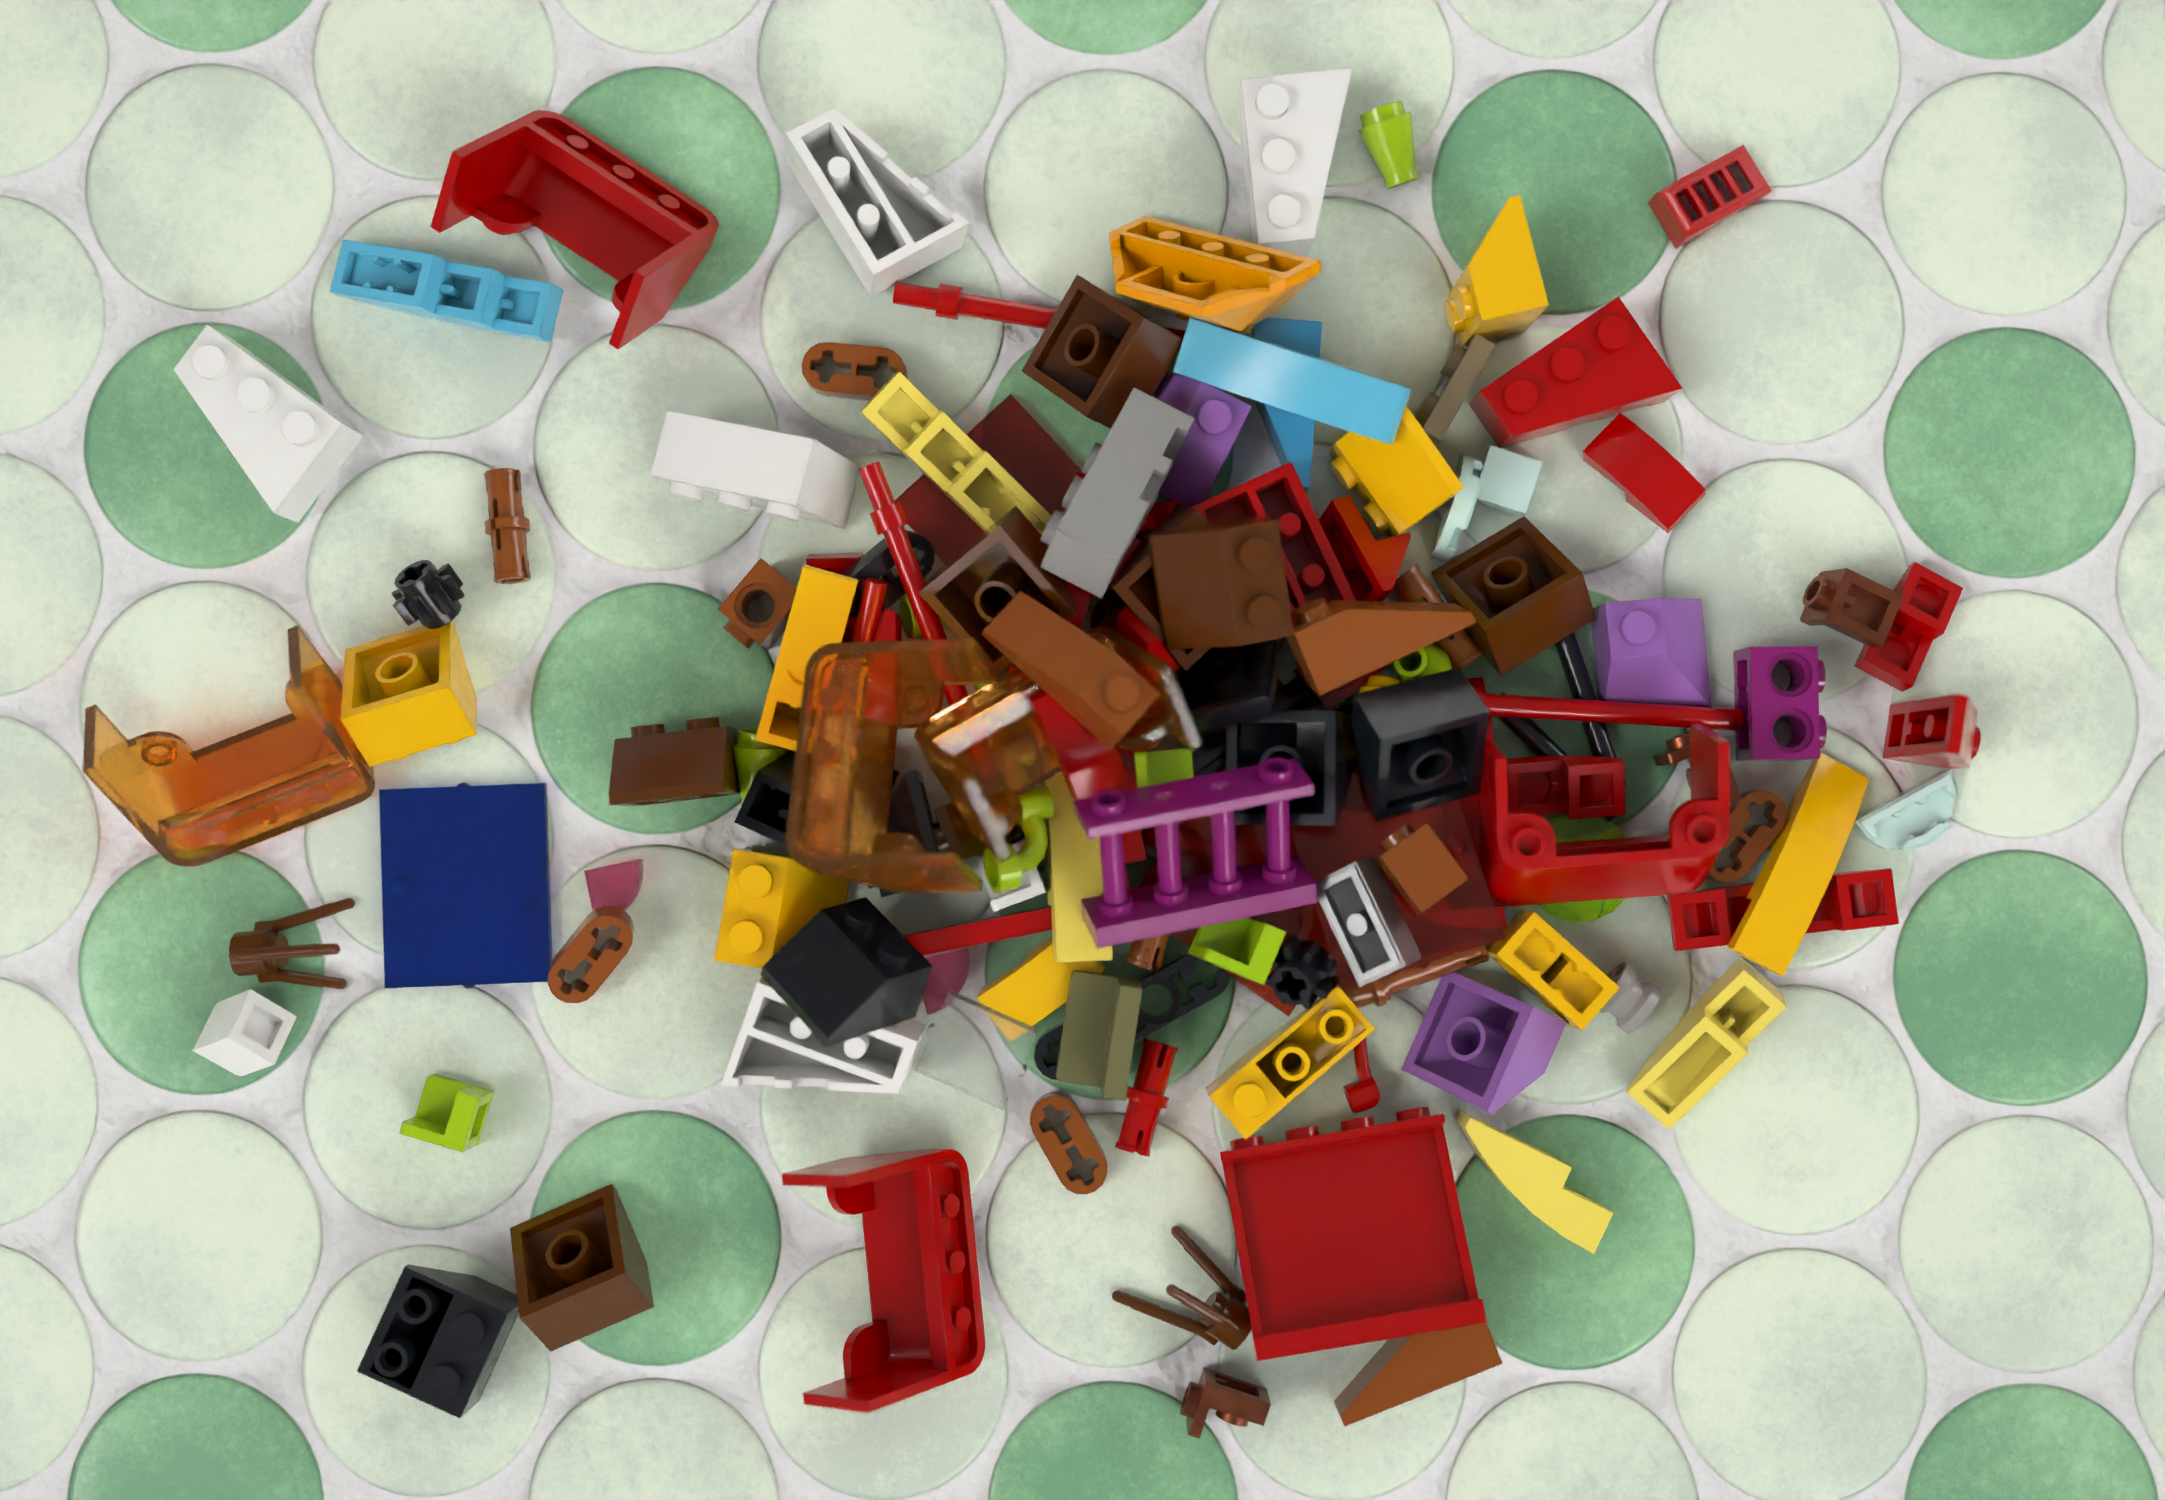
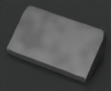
M1370 856L1356 861L1315 882L1318 901L1359 987L1421 959V953L1374 857Z

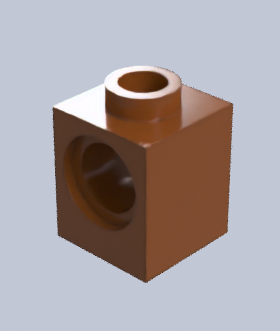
M760 558L718 608L722 614L730 619L723 628L748 649L756 641L769 650L786 629L797 588ZM759 595H770L774 601L772 616L761 623L752 622L748 615L751 601Z
M1407 823L1381 842L1387 852L1381 855L1377 862L1417 916L1469 879L1428 823L1416 831Z

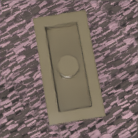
M1478 334L1475 335L1466 348L1456 344L1440 372L1448 377V380L1439 396L1429 391L1415 415L1416 420L1435 447L1444 437L1496 344Z

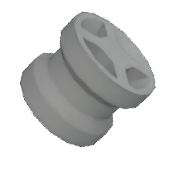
M1622 962L1607 975L1620 988L1599 1012H1609L1616 1017L1618 1027L1626 1033H1631L1641 1026L1655 1009L1662 995V990L1651 982L1643 983L1636 978L1635 969L1626 962Z

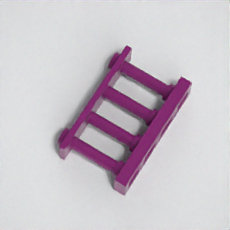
M1270 758L1255 766L1120 792L1104 790L1093 794L1089 798L1074 800L1073 811L1088 839L1099 837L1103 893L1100 896L1081 899L1082 919L1096 947L1102 948L1317 903L1315 881L1297 856L1290 857L1289 799L1314 795L1313 782L1295 758ZM1266 804L1268 859L1263 863L1236 868L1234 810ZM1211 815L1213 871L1209 874L1182 879L1178 821ZM1155 826L1159 881L1154 885L1126 890L1122 832Z

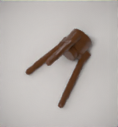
M347 898L277 920L257 921L254 925V931L235 933L229 945V960L233 972L237 976L257 975L260 983L280 981L322 988L344 989L347 986V982L343 978L280 969L287 965L289 958L338 954L340 952L338 944L289 945L287 938L283 934H278V932L351 909L355 906V901L352 898Z
M1174 1226L1171 1229L1173 1237L1224 1292L1223 1296L1215 1291L1203 1302L1173 1284L1168 1285L1166 1288L1167 1294L1198 1313V1321L1118 1290L1112 1293V1299L1131 1307V1309L1197 1334L1212 1345L1220 1341L1232 1350L1237 1349L1252 1329L1248 1306L1244 1304L1246 1300L1245 1291L1233 1284L1179 1226Z

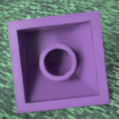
M1166 372L1152 397L1195 419L1159 496L1168 501L1180 500L1182 504L1178 506L1190 508L1206 501L1248 419L1252 406L1209 384Z
M1656 598L1609 602L1593 608L1596 619L1591 622L1598 700L1712 707L1702 599Z
M1454 972L1441 977L1401 1070L1494 1114L1545 1073L1567 1022Z

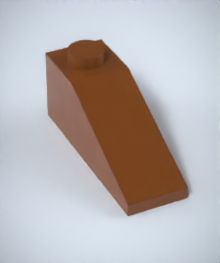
M1022 591L1008 603L981 633L1110 750L1161 695L1155 687L1117 653Z
M1324 598L1307 602L1293 611L1295 616L1292 618L1294 635L1288 636L1287 640L1306 685L1319 695H1322L1475 624L1476 620L1473 612L1455 603L1331 600L1326 602Z
M1487 1323L1388 1339L1336 1397L1334 1403L1343 1425L1347 1426L1503 1363Z

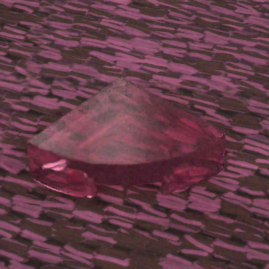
M642 859L584 871L592 911L605 905L616 906L626 911L631 906L639 893L643 881Z
M969 947L926 957L933 966L923 994L927 1015L946 1007L962 990L970 969Z

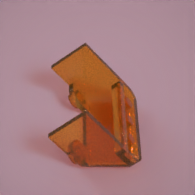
M298 625L287 629L290 680L285 687V701L292 713L196 751H193L180 736L165 731L148 732L128 740L96 704L85 708L83 773L168 862L185 867L203 865L359 804L368 799L374 792V767H369L340 720L343 685Z
M1098 627L1084 631V633L1117 653L1161 693L1137 722L1116 743L1117 747L1131 749L1133 752H1144L1157 746L1161 742L1162 737L1168 733L1192 750L1203 744L1170 665L1111 628ZM1019 668L927 719L916 729L914 734L924 758L971 833L1001 862L1012 856L1002 835L1015 827L1017 819L1023 811V806L1018 796L1061 772L1054 751L1043 740L1028 701V697L1043 689Z
M975 639L831 643L822 646L812 654L805 670L786 833V846L789 854L805 869L893 892H982V880L956 853L927 854L924 846L913 836L905 833H887L897 729L919 728L932 722L941 711L945 685L999 684L1000 673Z

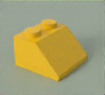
M1520 195L1508 198L1449 293L1450 300L1445 301V315L1448 327L1452 333L1459 332L1462 347L1467 346L1476 334L1487 340H1493L1525 332L1549 305Z
M1407 405L1393 444L1349 431L1333 445L1329 452L1334 459L1329 463V466L1338 482L1346 490L1352 487L1355 489L1365 503V506L1361 508V512L1369 526L1377 535L1385 532L1388 538L1405 533L1444 506L1464 488Z
M453 621L436 629H428L425 626H421L345 649L340 720L369 767L391 760H401L414 753L444 744H454L464 738L477 735V699Z
M746 848L733 849L714 961L762 969L821 909L846 903L851 874L817 860Z

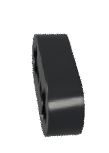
M906 530L912 548H916L914 553L925 578L932 570L935 562L934 549L931 542L924 536ZM885 538L842 574L858 579V583L862 579L866 580V578H880V580L887 582L882 611L885 608L891 607L902 595L906 594ZM858 586L856 587L850 609L856 615L858 614L861 602L860 598L855 599L860 594Z

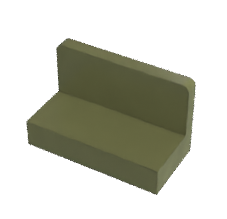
M1081 970L1071 972L1056 1067V1079L1059 1082L1100 1087L1103 1098L1126 1099L1142 995V986L1138 978Z

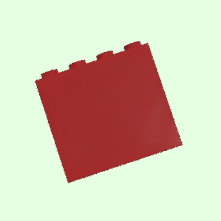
M1429 1107L1412 1108L1396 1112L1397 1122L1375 1125L1374 1119L1371 1116L1354 1118L1340 1122L1341 1131L1319 1135L1318 1126L1302 1127L1286 1131V1141L1264 1144L1263 1136H1251L1246 1140L1239 1138L1230 1141L1231 1150L1220 1152L1257 1361L1487 1322L1483 1299H1479L1447 1147L1443 1127L1445 1124L1444 1113L1430 1116Z

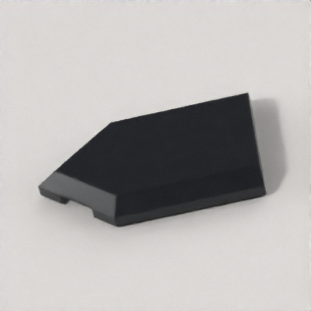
M1283 637L1241 646L1211 647L1187 671L1180 666L1169 726L1174 731L1189 735L1268 715L1274 702Z

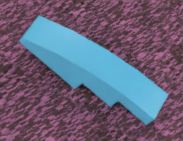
M344 239L330 293L337 296L400 312L551 343L564 291L553 283L505 276L492 268L449 262L431 253Z
M1189 318L1173 370L1175 373L1388 444L1394 443L1411 392L1410 388L1194 318Z

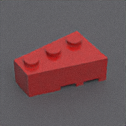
M1618 296L1480 390L1469 402V406L1499 448L1560 432L1569 427L1597 419L1599 421L1613 417L1619 413L1643 406L1665 402L1683 388Z
M1292 462L1190 507L1197 509L1209 524L1257 515L1278 520L1291 619L1295 617L1293 611L1296 608L1312 600L1324 598L1326 602L1331 600L1356 601Z

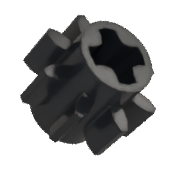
M429 560L417 561L403 569L394 581L397 590L392 592V596L396 600L393 607L404 622L409 626L419 619L421 624L428 629H436L452 621L459 614L462 607L458 600L465 596L460 589L463 583L450 564L447 563L437 570Z
M1292 935L1284 947L1279 948L1271 967L1274 970L1266 979L1265 984L1272 987L1273 992L1281 1000L1282 1004H1302L1306 1010H1309L1318 997L1326 999L1336 985V982L1329 977V974L1336 966L1337 961L1329 957L1319 940L1315 942L1309 940L1300 941L1296 935Z

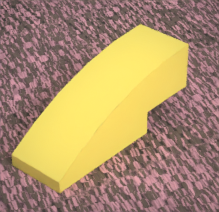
M1739 957L1668 1034L1626 1089L1627 1094L1665 1127L1671 1129L1749 1054L1747 1045L1787 1007L1783 993L1742 957Z
M1460 1110L1456 1122L1474 1152L1492 1175L1525 1208L1561 1236L1594 1254L1613 1212L1600 1203L1564 1186L1572 1167L1559 1158Z

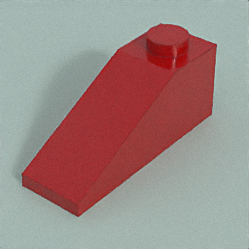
M1954 694L1891 704L1882 759L1943 769L1970 768L1971 759L1976 756L1980 746L1981 733L1980 729L1976 726L1978 711L1969 696Z

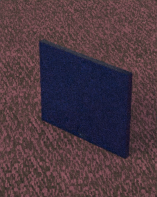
M462 782L457 787L379 790L385 988L463 985L464 988L471 989L475 985L548 982V973L552 962L547 783L469 786L468 783Z

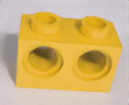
M1519 910L1509 921L1507 928H1503L1487 947V955L1557 1017L1566 1021L1567 1025L1580 1030H1584L1620 988L1534 911Z

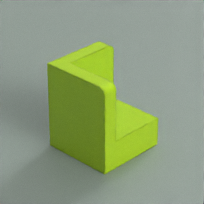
M1191 748L1134 752L1138 788L1194 777Z
M1249 918L1198 928L1188 954L1245 979L1264 985L1286 932L1267 923Z
M438 1074L429 1075L426 1078L415 1117L403 1121L399 1133L464 1152L479 1144L494 1091Z

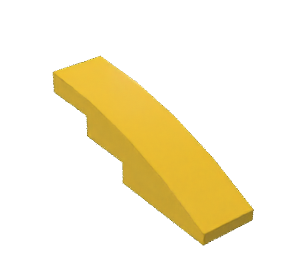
M1821 752L1820 759L1812 761L1787 808L1786 824L1767 848L1771 853L1746 897L1752 901L1727 946L1728 949L1776 975L1784 976L1836 869L1854 825L1869 778Z

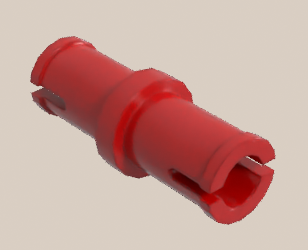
M1144 1038V1046L1133 1086H1127L1126 1098L1129 1101L1115 1147L1131 1153L1135 1151L1139 1155L1149 1157L1161 1108L1167 1109L1169 1097L1164 1095L1178 1047Z

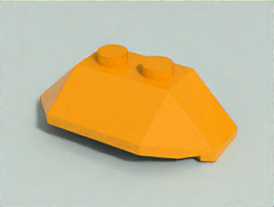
M1147 216L1109 232L1117 294L1176 313V316L1181 320L1189 321V318H1194L1238 333L1251 330L1254 324L1275 314L1321 272V261Z

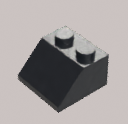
M1460 667L1353 695L1351 738L1369 809L1375 822L1480 794L1489 710Z
M864 897L821 909L763 966L761 976L825 1047L915 1018L933 966Z

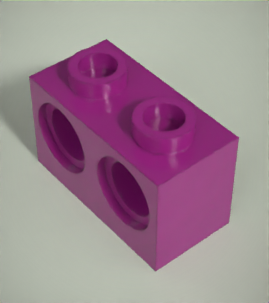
M1818 646L1748 647L1734 651L1735 709H1741L1743 713L1742 728L1740 731H1735L1736 761L1820 759V748H1823L1826 743L1827 726L1825 718L1819 715V693L1824 689L1826 673L1823 661L1818 660ZM1777 662L1783 664L1790 673V684L1785 691L1777 688L1772 680V669ZM1779 717L1789 723L1792 731L1791 739L1785 747L1781 746L1773 736V726Z

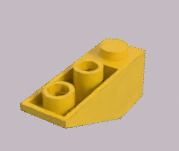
M803 564L756 734V741L810 755L858 579Z
M1337 985L1326 999L1319 998L1309 1010H1303L1244 1054L1205 1089L1211 1100L1246 1140L1372 1033L1375 1028Z

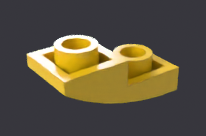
M1051 937L1029 951L1024 962L984 986L979 992L977 999L1007 1037L1012 1040L1067 1001L1072 971L1081 970L1102 973L1105 966L1101 961L1053 962V941Z

